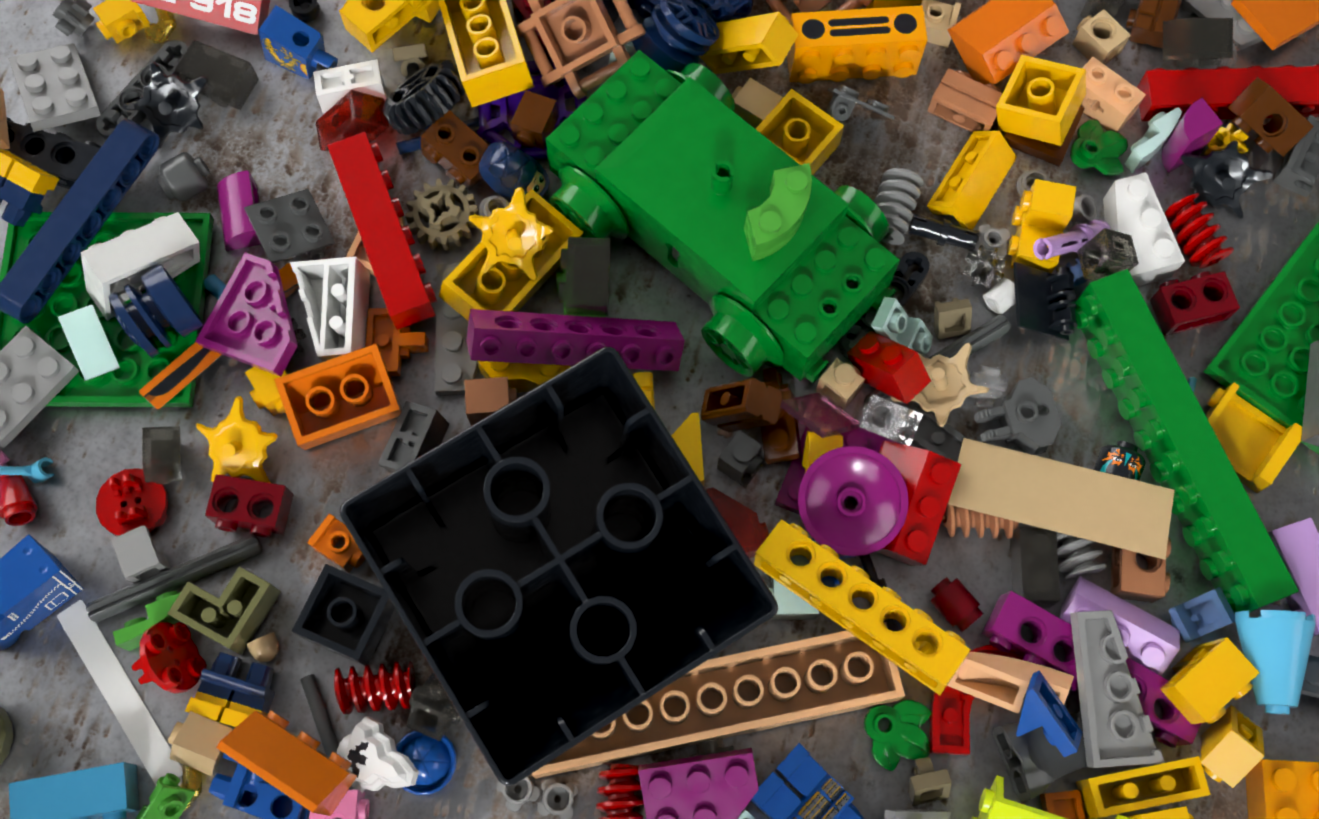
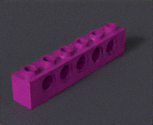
M470 309L466 338L470 360L573 366L604 347H611L619 353L628 369L679 371L685 342L676 322L479 309Z
M1013 591L1001 595L981 634L990 638L989 643L1000 651L1009 653L1012 649L1016 651L1014 653L1023 657L1022 660L1073 675L1074 678L1070 690L1075 691L1076 688L1078 689L1071 624ZM1022 625L1031 629L1033 633L1031 643L1026 642L1022 638L1020 632ZM1055 644L1063 647L1066 654L1064 662L1059 661L1055 657ZM1128 658L1126 663L1131 677L1136 678L1141 692L1137 695L1144 715H1149L1154 730L1152 732L1155 733L1154 739L1171 748L1193 744L1202 723L1190 724L1160 690L1169 680ZM1155 701H1158L1163 707L1164 713L1161 719L1154 712Z

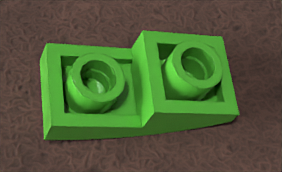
M177 591L163 593L156 597L155 602L145 605L149 619L141 617L129 620L124 623L125 628L114 631L113 636L116 646L131 651L140 647L143 633L156 623L168 622L175 624L179 622V620L167 613L180 593Z

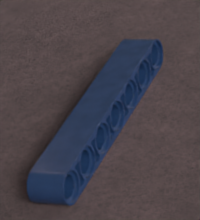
M124 119L116 126L0 282V311L24 324L34 320L77 262L81 252L85 251L155 155L160 144L158 134L129 119Z

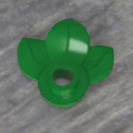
M1092 119L1084 122L1077 130L1078 139L1071 146L1070 158L1072 162L1082 169L1095 167L1102 174L1108 176L1122 174L1124 167L1118 158L1128 148L1127 139L1119 132L1111 130L1104 132L1098 120Z
M901 700L892 707L876 705L866 713L864 729L872 739V755L879 765L889 771H894L901 756L917 760L930 755V742L925 732L920 728L931 715V711L925 705L913 700ZM886 717L889 720V726L886 730L880 731L878 722Z

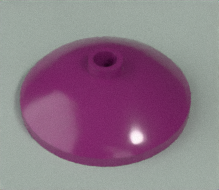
M840 447L823 454L807 469L798 491V511L806 531L819 545H828L840 555L863 556L882 549L898 535L904 525L908 512V491L901 473L884 455L865 447ZM846 497H853L856 500L857 506L855 509L849 510L844 506V499Z

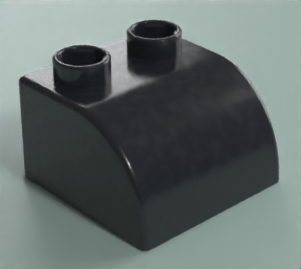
M604 347L349 498L340 507V516L496 778L505 786H512L772 619L778 611L777 601L623 359L611 347Z

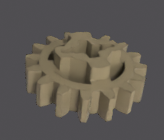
M440 178L436 179V186L431 187L427 182L423 183L425 191L421 193L414 190L413 195L416 201H407L406 203L410 212L405 213L407 223L410 224L409 228L412 235H417L416 237L421 245L428 240L432 250L437 247L438 243L442 244L445 251L449 249V243L451 242L460 247V238L464 236L470 239L472 235L469 228H477V226L469 221L470 215H479L478 207L474 205L476 201L473 193L468 194L464 184L456 189L453 179H450L447 185H442ZM455 201H458L463 206L464 211L460 209V206L455 205ZM421 218H424L425 222L429 223V229L422 224Z

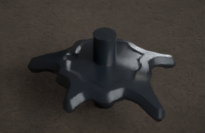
M150 61L151 82L144 86L142 98L135 102L126 103L122 107L125 110H137L146 114L147 119L153 126V131L159 135V149L171 132L182 134L189 127L199 130L204 128L203 123L198 117V110L201 106L198 102V96L208 83V78L200 76L190 82L182 81L175 74L165 75L156 62Z
M1236 140L1230 142L1224 150L1212 151L1207 156L1183 155L1181 158L1182 162L1190 167L1194 173L1190 184L1194 189L1193 194H1200L1195 203L1207 201L1213 207L1221 204L1228 205L1240 219L1244 216L1239 201L1241 195L1246 192L1250 185L1273 177V172L1270 170L1250 167L1248 157L1245 154L1238 153V142Z

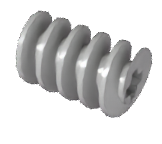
M893 168L883 173L882 183L878 187V194L875 196L874 202L884 213L889 224V232L881 242L901 245L905 241L903 234L908 232L909 229L907 222L911 221L913 217L911 211L915 210L917 205L915 199H918L921 194L919 187H923L924 181L917 173L911 170Z
M1056 533L1052 536V543L1061 545L1055 551L1056 558L1067 559L1058 566L1060 572L1071 573L1064 577V579L1089 576L1107 568L1104 563L1094 562L1095 558L1103 554L1101 549H1091L1090 545L1094 541L1062 533Z

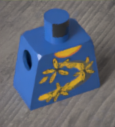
M275 5L258 30L265 60L305 79H310L313 76V72L317 69L320 71L335 68L338 58L325 52L323 35Z

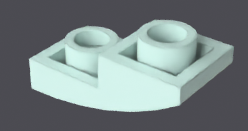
M1179 107L1167 114L1162 111L1147 123L1149 126L1148 130L1140 140L1131 146V154L1124 163L1131 173L1145 165L1164 144L1179 121L1182 113Z
M884 297L871 327L877 334L925 356L931 348L933 336L924 322L919 318L909 317L896 298Z
M93 305L58 317L85 381L120 368Z

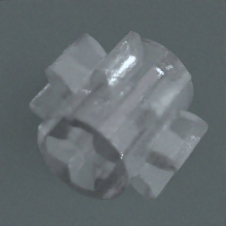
M982 365L980 372H971L970 381L972 384L989 388L987 393L968 396L975 398L974 405L993 408L994 402L1003 403L1007 392L1008 378L999 376L1001 369Z

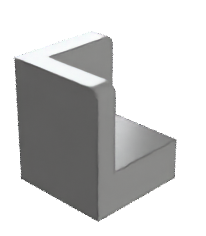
M140 526L111 539L124 578L135 584L170 569L167 558L156 551L147 527Z

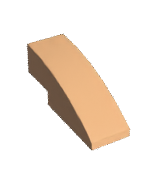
M969 652L965 661L947 686L1019 714L1021 707H1023L1033 673L1040 670L1063 705L1065 704L1074 676L1020 659Z

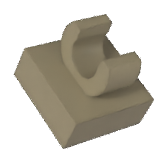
M425 43L392 48L394 61H403L400 70L404 77L409 76L407 67L410 63L418 64L419 70L425 66V63L419 59L428 57Z
M952 298L951 302L945 303L935 301L934 333L937 339L965 335L971 332L972 305L968 299L959 300L958 298Z
M930 757L915 760L916 768L913 769L915 776L910 777L908 788L912 806L949 798L952 781L948 770L934 771Z

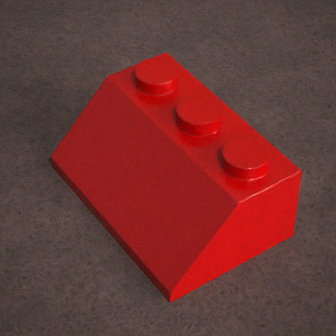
M884 440L879 453L896 466L905 481L908 491V512L904 525L898 535L888 545L876 552L909 566L926 565L962 464L930 450Z

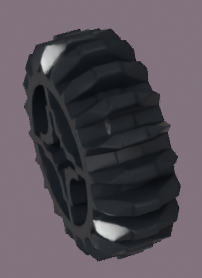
M446 59L434 61L429 66L425 65L421 70L416 71L412 76L406 78L402 84L398 85V88L391 92L390 97L386 99L382 109L391 127L396 129L399 134H414L420 129L425 130L428 125L434 124L436 120L444 117L445 113L452 110L453 106L460 102L461 97L465 94L457 65H454L451 60Z

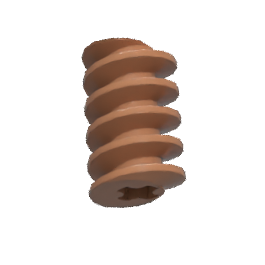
M947 504L942 519L944 527H947L950 538H954L958 527L961 528L964 538L969 537L971 528L976 529L978 538H983L985 529L990 528L993 539H997L1000 529H1004L1006 538L1011 539L1014 529H1017L1019 522Z

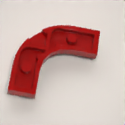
M991 644L970 651L1023 659V657L1014 653L1016 651L1012 649L1009 653L998 650ZM946 686L941 695L933 692L930 704V754L970 755V711L974 696Z

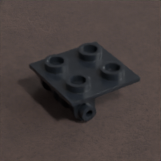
M1018 262L1013 263L1017 327L1069 341V335L1073 334L1074 328L1078 326L1075 310L1076 302L1073 301L1076 295L1074 291H1071L1074 289V274L1070 272V268L1059 267L1056 269V274H1051Z

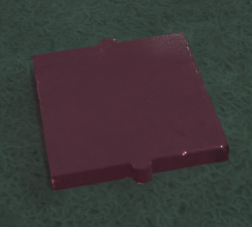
M819 392L782 400L780 405L781 408L795 417L800 424H804L821 438L856 430L860 426L859 421Z

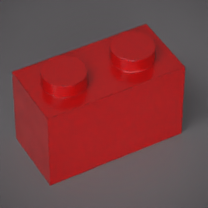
M873 331L862 337L847 352L852 364L860 371L861 376L864 378L863 383L905 404H908L931 382L917 351Z

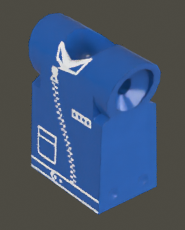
M30 534L0 558V651L14 645L21 632L24 630L30 631L84 589L55 555Z

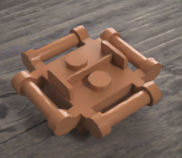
M527 0L533 13L529 19L515 27L519 37L524 38L542 74L540 80L544 88L554 85L565 78L573 95L578 100L588 94L587 91L607 81L631 58L626 51L625 44L646 34L642 23L638 24L627 0H612L626 28L620 34H618L602 0H555L547 6H544V0ZM536 29L538 30V32H539V34H540V36H541V38H542V40H543V42H544V44H545V46H546V48H547V50H548V52H549V54H550V56H551V58H552V61H553V63H554V65H555V67H556L555 70L553 69V67H552V65H551V63H550V61H549V59H548V57H547V55H546V53H545V51H544V49H543V47H542V45H541V43H540V41H539V39H538V37H537V35H536V33H535V30H536ZM613 51L617 59L616 61L583 79L579 78L577 70L590 65Z

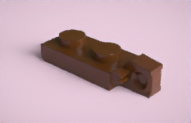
M777 368L763 369L765 385H770L780 390L782 394L781 411L778 421L773 425L761 427L764 460L768 465L802 458L795 395L792 393L789 383L783 384L782 374L777 371Z

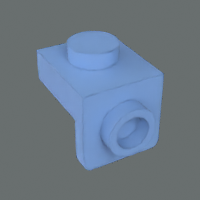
M1220 587L1169 609L1171 624L1180 631V636H1182L1186 643L1235 622V614Z

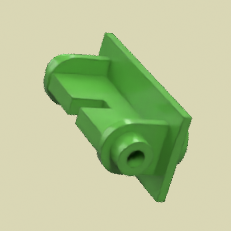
M167 773L165 777L158 779L157 786L148 798L150 804L144 805L135 819H179L196 792L195 790L180 788L178 786L180 779L172 773Z

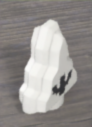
M365 716L355 726L352 734L347 735L340 742L337 754L352 763L348 770L357 775L349 790H360L363 793L365 789L379 791L385 785L391 788H403L416 784L419 771L408 756L397 752L394 739L385 734L383 724L372 717Z

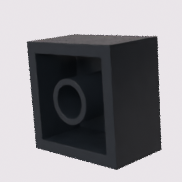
M325 564L292 632L309 642L365 666L368 665L395 607L383 588Z

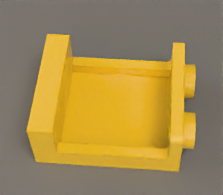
M1233 382L1225 390L1219 387L1207 402L1211 408L1207 412L1206 417L1241 483L1254 492L1259 493L1273 483L1301 442L1302 426L1294 423L1290 427L1285 428L1235 394L1240 386Z

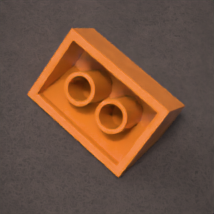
M989 0L947 29L972 79L984 85L997 84L1013 73L1021 55L1035 57L1069 33L1056 3L1052 0Z
M377 344L274 379L297 446L303 450L399 417L402 411L395 387Z
M272 710L267 715L254 711L216 746L217 749L316 814L331 816L357 777L356 774L348 770L352 765L350 761L334 751L328 757L317 749L321 742L304 731H301L298 736L286 729L290 722Z

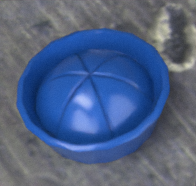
M431 728L416 729L407 733L396 744L397 752L408 756L419 771L416 784L403 787L405 791L415 795H430L443 789L452 779L456 769V752L452 742L442 732Z

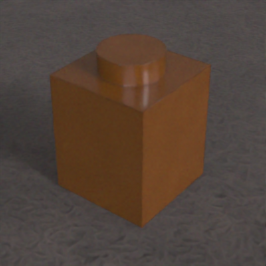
M525 90L510 123L513 139L522 146L528 148L537 147L544 150L546 138L552 133L559 118L557 100Z

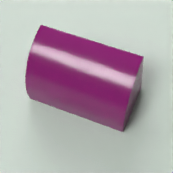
M1203 98L1194 102L1188 108L1164 143L1161 157L1167 173L1185 164L1181 160L1183 155L1199 156L1223 124Z
M249 170L231 174L223 178L217 185L226 251L261 245L244 210V207L260 203L257 184Z

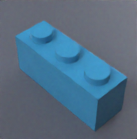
M121 762L9 783L10 819H95L101 817L102 819H127L128 812L140 810L137 765Z

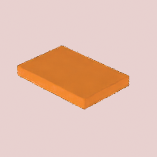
M1233 0L1231 3L1272 51L1319 24V0Z

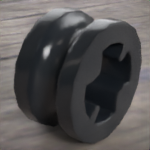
M317 0L288 1L293 16L304 23L311 22L319 16L320 5ZM307 3L309 8L302 10L301 4Z

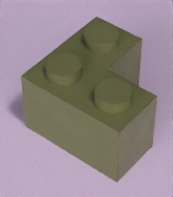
M239 566L220 598L187 582L167 614L242 655L247 648L246 644L254 637L281 591Z

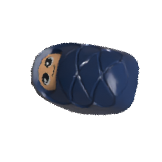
M504 141L493 142L488 146L480 160L479 171L482 178L498 195L511 202L515 189L521 187L524 189L525 195L532 188L542 198L546 196L550 187L549 176L546 170L532 156Z

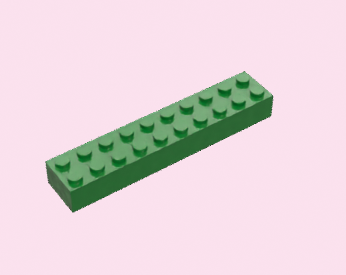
M1125 269L1090 282L1076 301L1077 328L1082 330L1087 340L1089 354L1092 358L1097 359L1102 369V378L1105 385L1113 390L1118 400V409L1121 416L1128 420L1131 425L1137 447L1144 451L1150 462L1152 477L1162 487L1175 490L1172 513L1177 515L1183 527L1182 533L1185 541L1190 547L1194 548L1200 560L1199 567L1203 576L1211 581L1214 589L1221 588L1234 614L1235 612L1248 610L1251 613L1299 592L1129 270Z

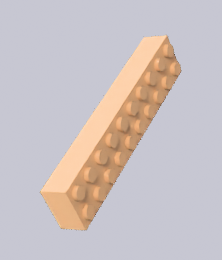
M847 630L708 659L532 773V776L538 779L603 765L604 763L622 761L896 702L905 696L899 670L896 664Z

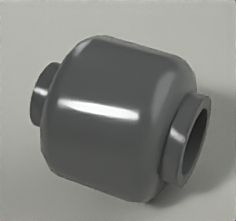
M182 152L162 163L159 167L160 175L157 176V180L170 199L176 198L184 202L203 192L208 187L206 176L210 174V171L200 156L194 159L189 153Z

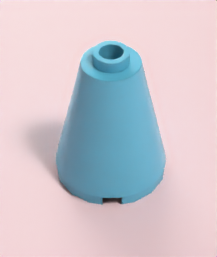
M1249 610L1235 612V624L1243 655L1260 672L1251 680L1256 704L1265 706V713L1289 715L1290 707H1298L1316 626V616L1314 614L1306 616V612L1287 610H1260L1259 617H1249Z

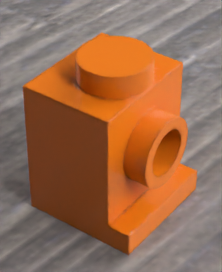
M330 513L307 542L315 551L347 573H350L353 567L358 568L366 559L346 525ZM341 538H345V545L342 548H334Z

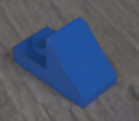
M1039 670L1033 673L1028 686L1016 736H1021L1042 726L1047 741L1053 746L1056 745L1063 757H1066L1078 751L1083 732Z

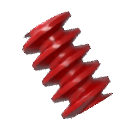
M1195 193L1172 204L1164 214L1167 221L1172 222L1170 225L1172 232L1178 233L1176 237L1177 242L1185 244L1183 253L1188 256L1192 255L1189 259L1190 265L1202 269L1225 259L1234 251V248H1221V245L1228 238L1226 235L1214 236L1221 226L1220 224L1211 226L1207 224L1215 215L1213 212L1202 215L1201 211L1208 206L1207 201L1195 203V200L1200 195Z
M410 661L407 672H403L399 662H395L393 671L389 674L384 663L379 666L377 675H373L370 666L365 665L362 676H358L355 667L350 666L348 677L346 678L343 677L341 669L339 667L336 668L334 673V690L340 710L343 714L349 715L352 713L355 705L358 713H365L370 704L373 711L380 712L385 702L387 709L392 711L397 708L399 701L404 709H410L415 696L413 663Z
M604 763L610 769L599 772L598 777L608 782L609 785L599 787L597 793L608 798V800L596 804L597 810L606 813L605 817L599 819H643L644 815L633 811V807L644 804L642 798L634 795L635 791L641 790L640 781L635 779L639 775L638 765Z

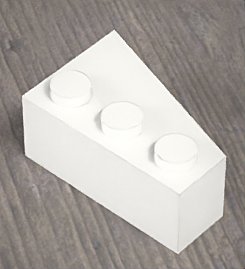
M1147 173L1114 181L1103 198L1104 221L1108 223L1112 230V240L1108 245L1109 253L1107 255L1110 275L1128 269L1137 287L1171 278L1185 260Z
M176 212L167 217H159L152 223L138 229L127 230L120 236L104 243H96L81 252L86 291L108 321L116 315L108 298L109 295L118 292L125 301H128L130 298L124 290V286L127 284L131 285L142 295L141 291L145 290L141 275L159 264L163 265L172 278L178 276L200 261L199 241L181 215Z
M356 256L290 262L299 284L300 298L306 308L308 315L306 319L317 356L324 362L364 348L369 309L370 272Z

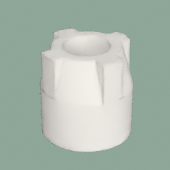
M1002 278L983 295L988 310L1003 315L1016 303L1015 284L1011 280Z

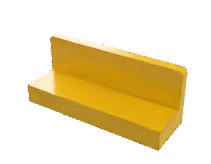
M999 130L973 131L927 204L932 214L953 215L961 227L974 229L1016 160L1015 153Z

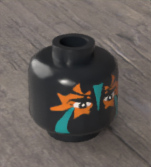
M1117 441L1116 445H1105L1101 448L1093 470L1140 481L1146 461L1142 455L1137 453V446L1126 441Z

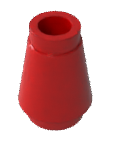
M1 475L0 517L5 519V523L11 526L24 525L34 520L38 506L23 476Z

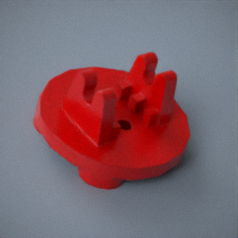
M140 468L124 469L112 475L101 486L96 497V514L100 524L115 536H120L140 526L147 527L149 532H151L155 527L161 526L167 518L168 493L163 482L152 472Z
M168 622L156 623L147 629L140 640V658L132 665L133 671L142 669L144 675L138 679L140 684L153 681L163 690L174 694L186 692L194 687L200 679L203 668L207 669L205 660L199 655L198 649L191 639L189 628L181 622L175 624Z

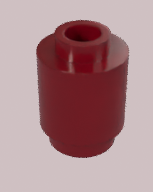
M946 577L930 590L934 594L930 602L952 627L956 625L961 632L984 614L978 607L980 603L958 578L951 582Z

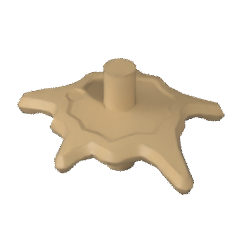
M965 343L958 353L951 358L938 354L929 359L918 353L931 382L911 401L919 403L925 412L933 411L939 427H943L946 424L950 412L961 407L965 398L973 394L987 393L989 391L988 387L978 386L970 381V375L967 370L968 358L972 349L970 343ZM891 397V400H892V401H894V402H901V401H899V400H897V399Z

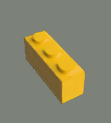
M780 12L718 22L716 25L720 32L719 39L709 47V51L699 57L715 74L780 66L799 34L789 24V20Z
M1199 756L1076 781L1077 789L1081 790L1086 819L1101 818L1211 795Z

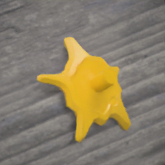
M518 187L515 189L512 200L507 207L494 209L489 217L475 214L470 215L469 221L482 231L481 242L488 250L487 259L481 269L483 275L497 262H505L518 266L534 281L537 279L538 274L533 256L542 250V238L553 233L554 228L549 225L540 224L537 221L536 214L527 210L524 189Z
M237 396L234 399L226 419L219 422L216 427L210 428L200 423L196 424L197 430L209 442L208 455L213 460L212 482H214L216 474H229L231 477L249 476L255 481L271 483L263 469V462L268 458L267 446L276 441L278 436L275 433L262 432L261 426L257 421H250L245 418L243 398L241 396Z

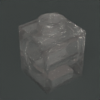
M872 394L870 401L863 408L862 421L859 427L894 442L910 446L923 414ZM891 412V421L885 426V418Z

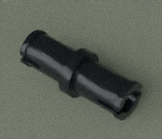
M916 213L913 214L908 231L910 235L913 234L935 240L936 244L944 246L946 243L968 249L972 252L979 238L978 230L953 225L951 220L948 219L938 221Z

